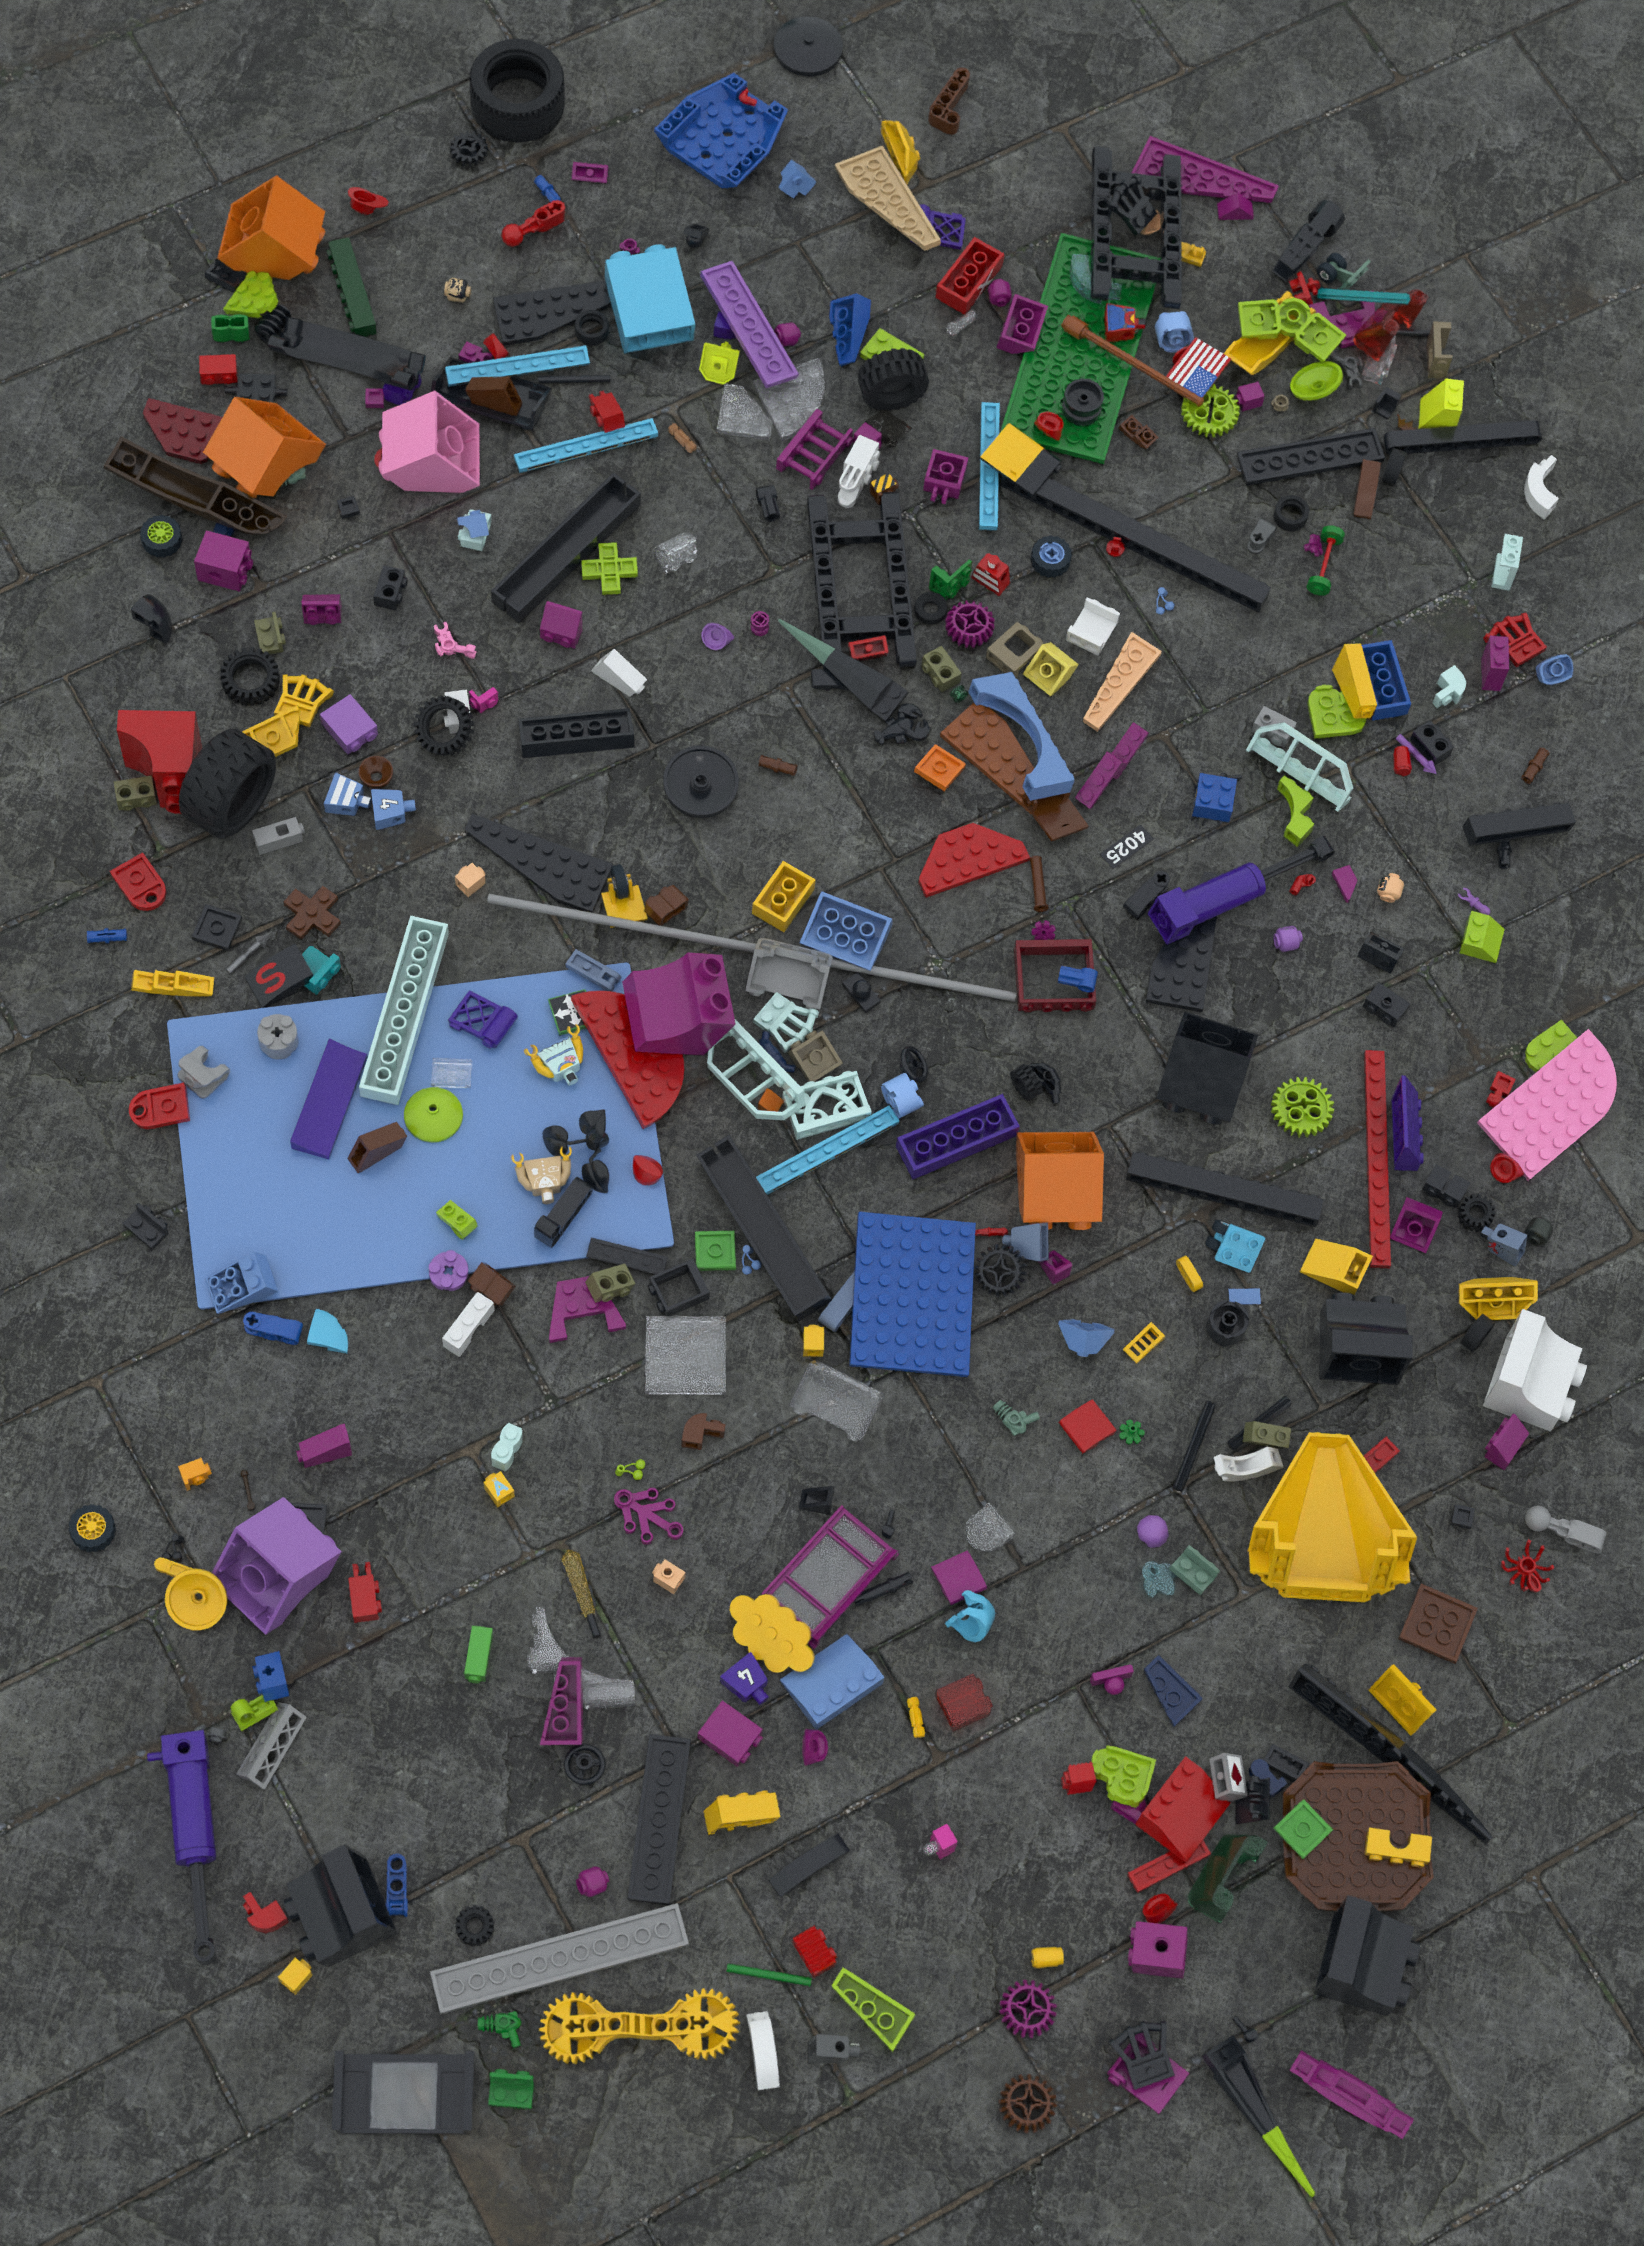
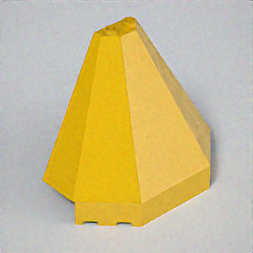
M1309 1432L1253 1527L1248 1548L1250 1573L1260 1576L1262 1582L1270 1588H1276L1278 1594L1284 1598L1367 1602L1371 1600L1372 1595L1377 1593L1383 1595L1394 1590L1395 1585L1399 1583H1410L1409 1562L1411 1561L1417 1536L1350 1435Z

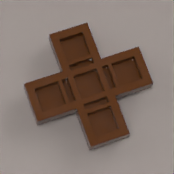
M324 886L311 899L295 889L283 902L285 907L296 914L287 924L286 930L300 940L313 927L329 937L341 924L337 917L328 912L338 900V896Z

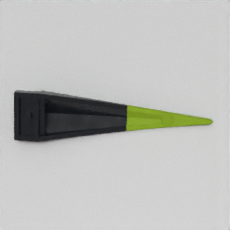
M1234 2035L1206 2052L1202 2058L1214 2073L1212 2077L1306 2192L1313 2197L1315 2192L1276 2123L1248 2056Z

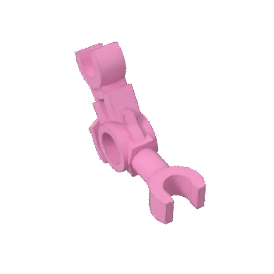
M443 622L444 629L441 630L437 628V625H434L435 634L438 635L437 639L441 644L439 646L438 643H435L439 656H443V654L452 655L459 652L468 658H475L477 653L475 651L476 646L471 644L466 646L458 645V642L453 640L446 622Z

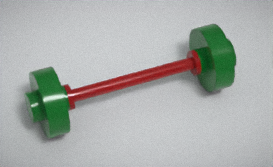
M1329 525L1322 528L1320 538L1328 544L1320 575L1310 577L1307 583L1308 591L1315 595L1323 596L1330 592L1331 582L1324 577L1332 545L1342 544L1345 537V532L1339 527Z

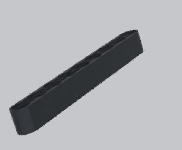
M1530 420L1390 431L1383 435L1386 453L1391 455L1393 448L1404 451L1407 454L1531 445L1539 443L1542 440L1539 422Z

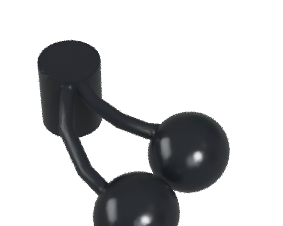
M174 1533L171 1537L172 1540L167 1544L165 1553L162 1554V1558L179 1562L182 1559V1554L176 1551L175 1542L183 1543L184 1537ZM173 1541V1549L175 1552L171 1556V1554L167 1552V1549L170 1543Z

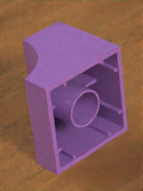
M283 1497L235 1527L212 1573L223 1583L227 1592V1598L267 1635L282 1625L296 1605L312 1589L328 1578L341 1551L336 1547L332 1538L323 1535L307 1519L302 1510L295 1508Z

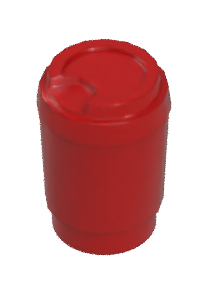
M1406 746L1396 747L1393 754L1394 772L1401 776H1407L1412 771L1409 748Z

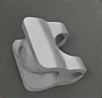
M204 1046L197 1047L194 1051L179 1060L181 1070L178 1072L179 1080L184 1082L200 1098H207L230 1074V1069L225 1064H220L215 1068H208L203 1065L209 1051Z

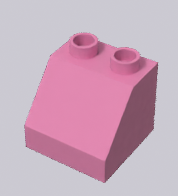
M436 391L382 412V429L379 431V439L382 444V460L379 462V471L385 480L392 481L404 491L463 493L480 486L479 423Z

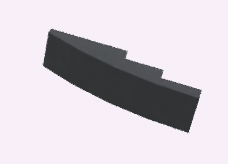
M1272 1744L1264 1758V1761L1267 1762L1271 1769L1292 1783L1309 1767L1308 1762Z

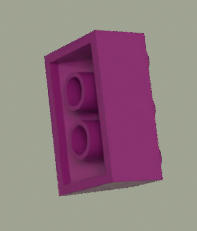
M1015 294L1010 303L996 348L1011 354L1034 351L1048 306Z

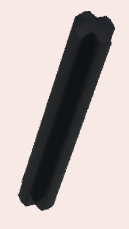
M1287 1396L1282 1397L1254 1421L1270 1423L1290 1407L1291 1400ZM1244 1429L1228 1441L1227 1444L1232 1450H1236L1243 1444Z

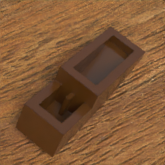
M1365 459L1362 461L1357 485L1354 517L1371 519L1381 462Z

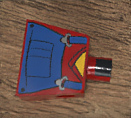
M1106 303L1104 318L1105 340L1107 342L1133 339L1135 329H1145V318H1135V309L1133 307Z

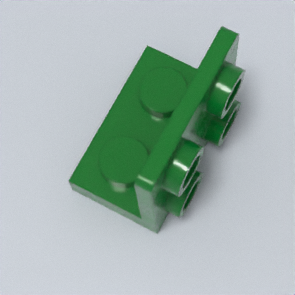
M969 559L951 576L944 569H940L936 565L931 569L928 589L942 595L946 601L949 598L952 599L961 587H966L970 582L972 561Z
M496 2069L495 2072H490L488 2106L519 2109L532 2108L534 2078L532 2075H529V2072L517 2071L516 2074H508V2071L503 2069Z

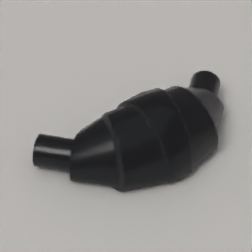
M1044 1062L1030 1063L1028 1066L1036 1073V1077L1040 1079L1039 1082L1042 1084V1087L1046 1089L1048 1094H1052V1103H1060L1061 1079L1056 1069Z

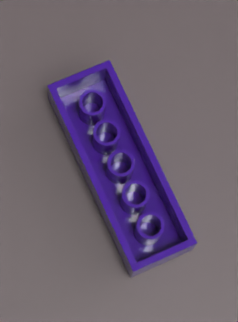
M1001 1094L898 1137L896 1148L912 1179H916L1016 1137L1020 1126L1005 1097Z

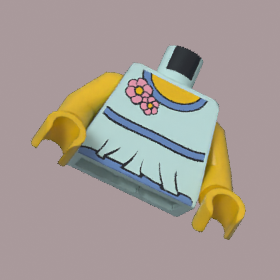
M575 1024L576 1031L574 1033L570 1031V1026L567 1027V1032L572 1035V1038L567 1036L539 1051L535 1045H530L533 1049L531 1054L528 1049H524V1054L531 1056L530 1060L537 1073L547 1078H552L555 1082L565 1079L569 1086L578 1081L575 1073L580 1070L584 1049L581 1038L578 1036L580 1027Z

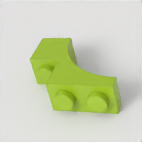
M1283 776L1279 781L1277 790L1285 797L1291 811V821L1287 825L1283 836L1299 847L1312 833L1314 827L1312 820L1303 815L1311 807L1313 797L1308 791L1297 786L1294 780Z

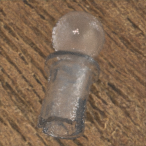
M970 310L962 317H957L956 322L951 321L947 325V332L950 335H957L960 329L965 330L967 325L978 319L977 314Z

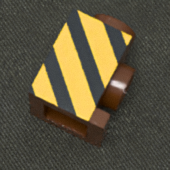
M888 473L871 481L869 492L876 503L880 505L882 504V492H895L899 485L897 480Z

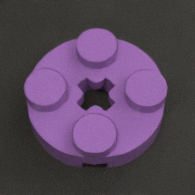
M453 1250L436 1255L429 1264V1278L432 1284L440 1290L455 1291L461 1288L467 1281V1261ZM445 1268H453V1274H444Z

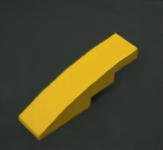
M134 970L131 990L173 996H212L214 977L176 971L174 974L157 970L154 973Z

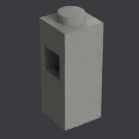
M296 817L252 830L258 853L261 855L303 842L302 834H305L302 823H298Z

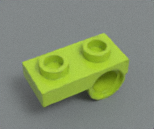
M451 1200L436 1212L437 1216L449 1225L453 1232L462 1240L478 1227L476 1220Z
M263 1695L249 1703L245 1699H239L231 1706V1714L241 1731L278 1710L274 1701L265 1702Z

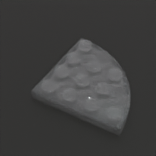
M819 358L794 366L799 373L798 378L766 389L760 378L753 381V386L782 441L796 435L813 412L821 407L825 381L824 371Z

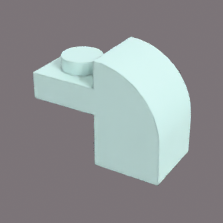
M1455 665L1440 674L1437 684L1442 690L1435 695L1433 705L1439 708L1442 705H1448L1451 701L1457 704L1461 700L1466 687V680Z

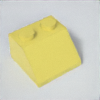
M1050 642L1041 645L1023 675L1048 695L1052 696L1070 679L1079 664Z

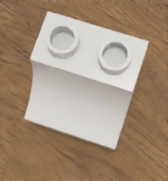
M1522 1309L1506 1336L1483 1406L1508 1416L1515 1414L1519 1420L1548 1431L1553 1429L1558 1420L1568 1422L1576 1401L1567 1397L1569 1387L1573 1385L1579 1388L1587 1369V1365L1578 1362L1582 1348L1556 1335L1547 1325L1545 1317Z

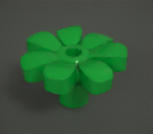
M1127 1420L1126 1425L1121 1424L1119 1430L1122 1432L1119 1434V1438L1121 1440L1126 1439V1444L1129 1445L1133 1441L1135 1444H1139L1141 1442L1140 1437L1144 1436V1430L1140 1429L1141 1423L1137 1421L1133 1424L1132 1420Z

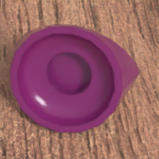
M805 1729L802 1753L805 1766L821 1762L827 1756L828 1742L826 1736L819 1730Z

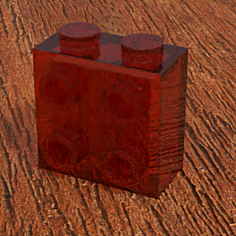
M973 1673L939 1688L935 1692V1697L953 1732L981 1720L991 1713L992 1702L988 1696L985 1697L982 1691L984 1689L982 1682L979 1678H975Z

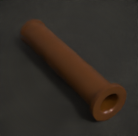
M1032 856L1030 863L1035 899L1034 911L1044 912L1049 909V906L1046 904L1042 857Z

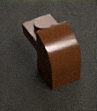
M707 1413L692 1416L684 1426L681 1447L701 1450L704 1435L724 1438L726 1424H722L718 1420L706 1421Z

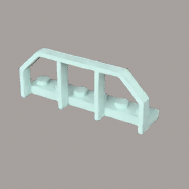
M1285 722L1257 729L1246 749L1247 752L1254 750L1278 766L1277 772L1280 773L1284 770L1305 784L1306 787L1304 789L1306 791L1312 789L1337 806L1336 811L1339 812L1349 803L1352 798L1349 795L1353 790V785L1347 764ZM1282 729L1294 737V740L1287 753H1285L1283 749L1270 744V741L1266 738H1261V733ZM1299 741L1322 756L1315 771L1302 765L1298 759L1291 757ZM1327 760L1340 768L1346 791L1338 789L1328 779L1319 776Z
M735 1020L736 1025L717 1043L728 1035L730 1037L733 1036L741 1049L745 1048L748 1051V1055L722 1073L712 1063L714 1045L708 1052L707 1066L709 1070L756 1119H787L805 1105L804 1090ZM757 1061L764 1073L770 1074L771 1077L744 1096L728 1078L750 1062ZM773 1084L782 1087L789 1099L796 1101L783 1112L760 1111L750 1103V1101Z

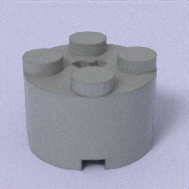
M274 1014L261 1020L257 1034L263 1053L272 1059H285L289 1057L298 1046L297 1028L292 1018L281 1014Z

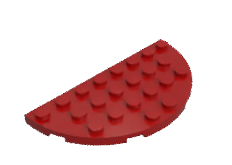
M589 991L573 995L571 1001L642 1129L651 1126L662 1118L678 1097L684 1078L683 1054L635 1051L625 994L612 991Z

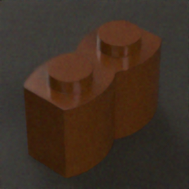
M674 885L665 886L658 895L651 896L646 900L644 912L658 925L662 926L672 917L685 910L689 899Z
M481 1262L468 1280L471 1284L470 1288L476 1293L482 1292L487 1296L486 1298L494 1302V1306L496 1304L503 1305L516 1287L485 1262Z

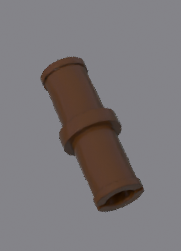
M1539 748L1534 758L1528 762V768L1521 776L1524 782L1532 783L1536 774L1542 770V765L1550 754L1547 749Z
M761 755L758 763L759 767L774 770L775 773L782 772L792 776L796 775L798 768L797 764H791L782 761L781 758L774 759Z

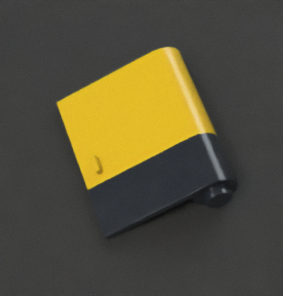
M1010 423L980 456L982 461L1031 496L1035 494L1050 475L1052 476L1054 473L1057 475L1063 467L1061 465L1062 460Z

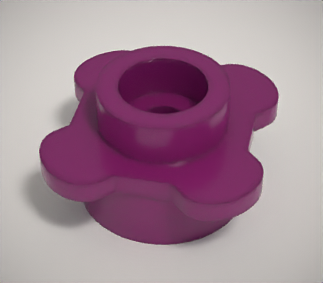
M626 239L619 245L620 249L630 252L631 255L640 252V248L637 247L634 239Z

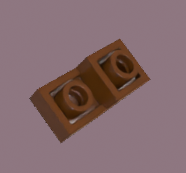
M1133 415L1128 417L1118 427L1130 440L1144 449H1147L1159 438L1147 425L1143 427Z

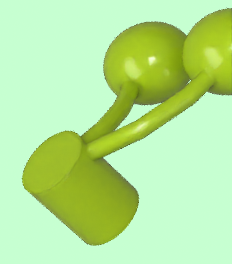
M639 1459L636 1463L626 1466L618 1465L615 1474L622 1476L624 1472H628L633 1475L635 1480H640L643 1477L641 1470L645 1467V1461ZM635 1465L638 1470L631 1472L625 1470V1468Z

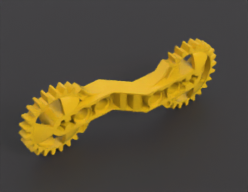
M702 1988L701 1994L694 1990L693 1997L686 1994V2002L679 1999L668 2012L654 2015L628 2012L612 2013L607 2011L599 2001L595 2000L592 2002L593 1998L591 1996L585 1999V1995L580 1993L577 1998V1995L572 1992L570 1999L566 1994H563V2001L555 1998L557 2005L549 2004L551 2011L543 2012L547 2019L540 2020V2022L545 2024V2027L539 2028V2031L545 2033V2035L540 2037L542 2041H547L543 2047L550 2049L549 2054L551 2056L556 2054L555 2059L558 2061L563 2058V2062L566 2064L569 2063L570 2059L573 2064H577L578 2058L585 2063V2056L593 2059V2051L600 2054L610 2041L617 2038L668 2040L674 2043L682 2053L687 2050L689 2057L694 2053L695 2058L699 2060L702 2054L703 2058L708 2060L709 2054L715 2059L717 2051L723 2055L724 2046L729 2049L731 2048L728 2042L729 2040L736 2041L732 2035L733 2033H739L734 2026L739 2025L740 2022L734 2019L739 2015L737 2011H732L736 2006L733 2003L728 2004L730 1999L727 1996L723 1998V1994L720 1991L715 1996L713 1989L709 1991V1994H707L704 1988ZM703 1998H707L708 2013L701 2011ZM577 2002L578 2015L571 2016V2003ZM555 2015L563 2019L562 2024L553 2020V2016ZM705 2020L709 2022V2024L705 2025V2028H703L701 2025H695V2022L697 2024H704ZM620 2021V2027L617 2030H612L613 2023ZM683 2021H688V2027L685 2030H680V2024ZM595 2022H599L598 2030L591 2032V2026ZM667 2022L666 2030L659 2032V2025ZM575 2024H576L578 2027H580V2028H575V2029H574V2032L571 2031V2028H574V2027H575ZM717 2028L728 2033L727 2036L723 2037L715 2033ZM702 2037H708V2050H703ZM571 2040L578 2041L577 2054H572Z

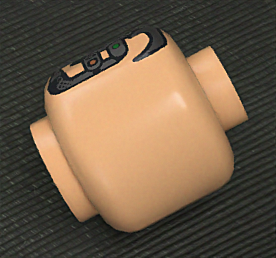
M1389 873V875L1381 877L1377 889L1381 900L1393 903L1401 898L1404 882L1399 879V875Z

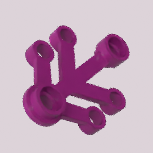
M649 1488L647 1491L631 1493L629 1490L622 1489L615 1494L614 1503L618 1508L622 1509L625 1521L624 1531L627 1534H632L636 1530V1524L632 1521L630 1509L638 1513L642 1532L641 1542L648 1545L653 1541V1535L649 1530L647 1519L667 1531L670 1539L677 1540L682 1537L683 1526L679 1522L669 1523L653 1513L662 1510L672 1512L675 1509V1501L668 1498L663 1502L640 1505L636 1502L644 1499L656 1501L658 1499V1490L655 1488ZM650 1492H655L656 1496L650 1497L648 1494ZM625 1497L628 1499V1501L626 1503H622L620 1499ZM670 1502L673 1504V1506L671 1508H667L665 1506L666 1503ZM628 1524L633 1525V1529L628 1530L626 1526ZM676 1529L679 1531V1533L677 1535H673L671 1531ZM649 1535L651 1538L646 1541L643 1539V1536Z

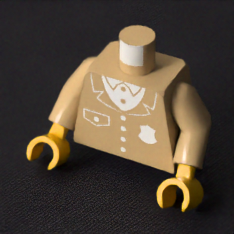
M562 1146L560 1148L561 1156L523 1161L524 1156L519 1152L520 1160L515 1161L514 1155H511L512 1162L516 1164L515 1171L519 1183L527 1191H531L533 1196H542L543 1204L554 1202L553 1194L561 1192V1187L566 1184L571 1174V1159H569V1156L572 1153V1148L570 1146L568 1154L562 1152Z

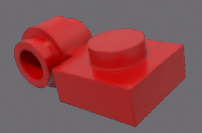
M1498 1071L1490 1087V1090L1494 1091V1093L1490 1092L1486 1100L1488 1106L1494 1108L1503 1101L1504 1098L1502 1096L1507 1097L1516 1079Z

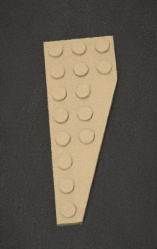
M883 146L835 164L837 173L853 196L924 251L941 245V239Z

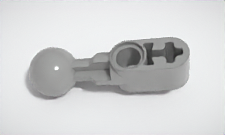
M1533 1506L1525 1514L1526 1525L1533 1531L1550 1529L1555 1531L1558 1536L1565 1538L1564 1540L1571 1545L1593 1553H1601L1607 1533L1601 1528L1579 1520L1568 1521L1563 1518L1560 1520L1552 1518L1549 1511L1543 1506Z

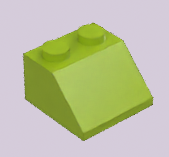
M1471 911L1466 923L1459 953L1496 963L1504 928L1491 916Z

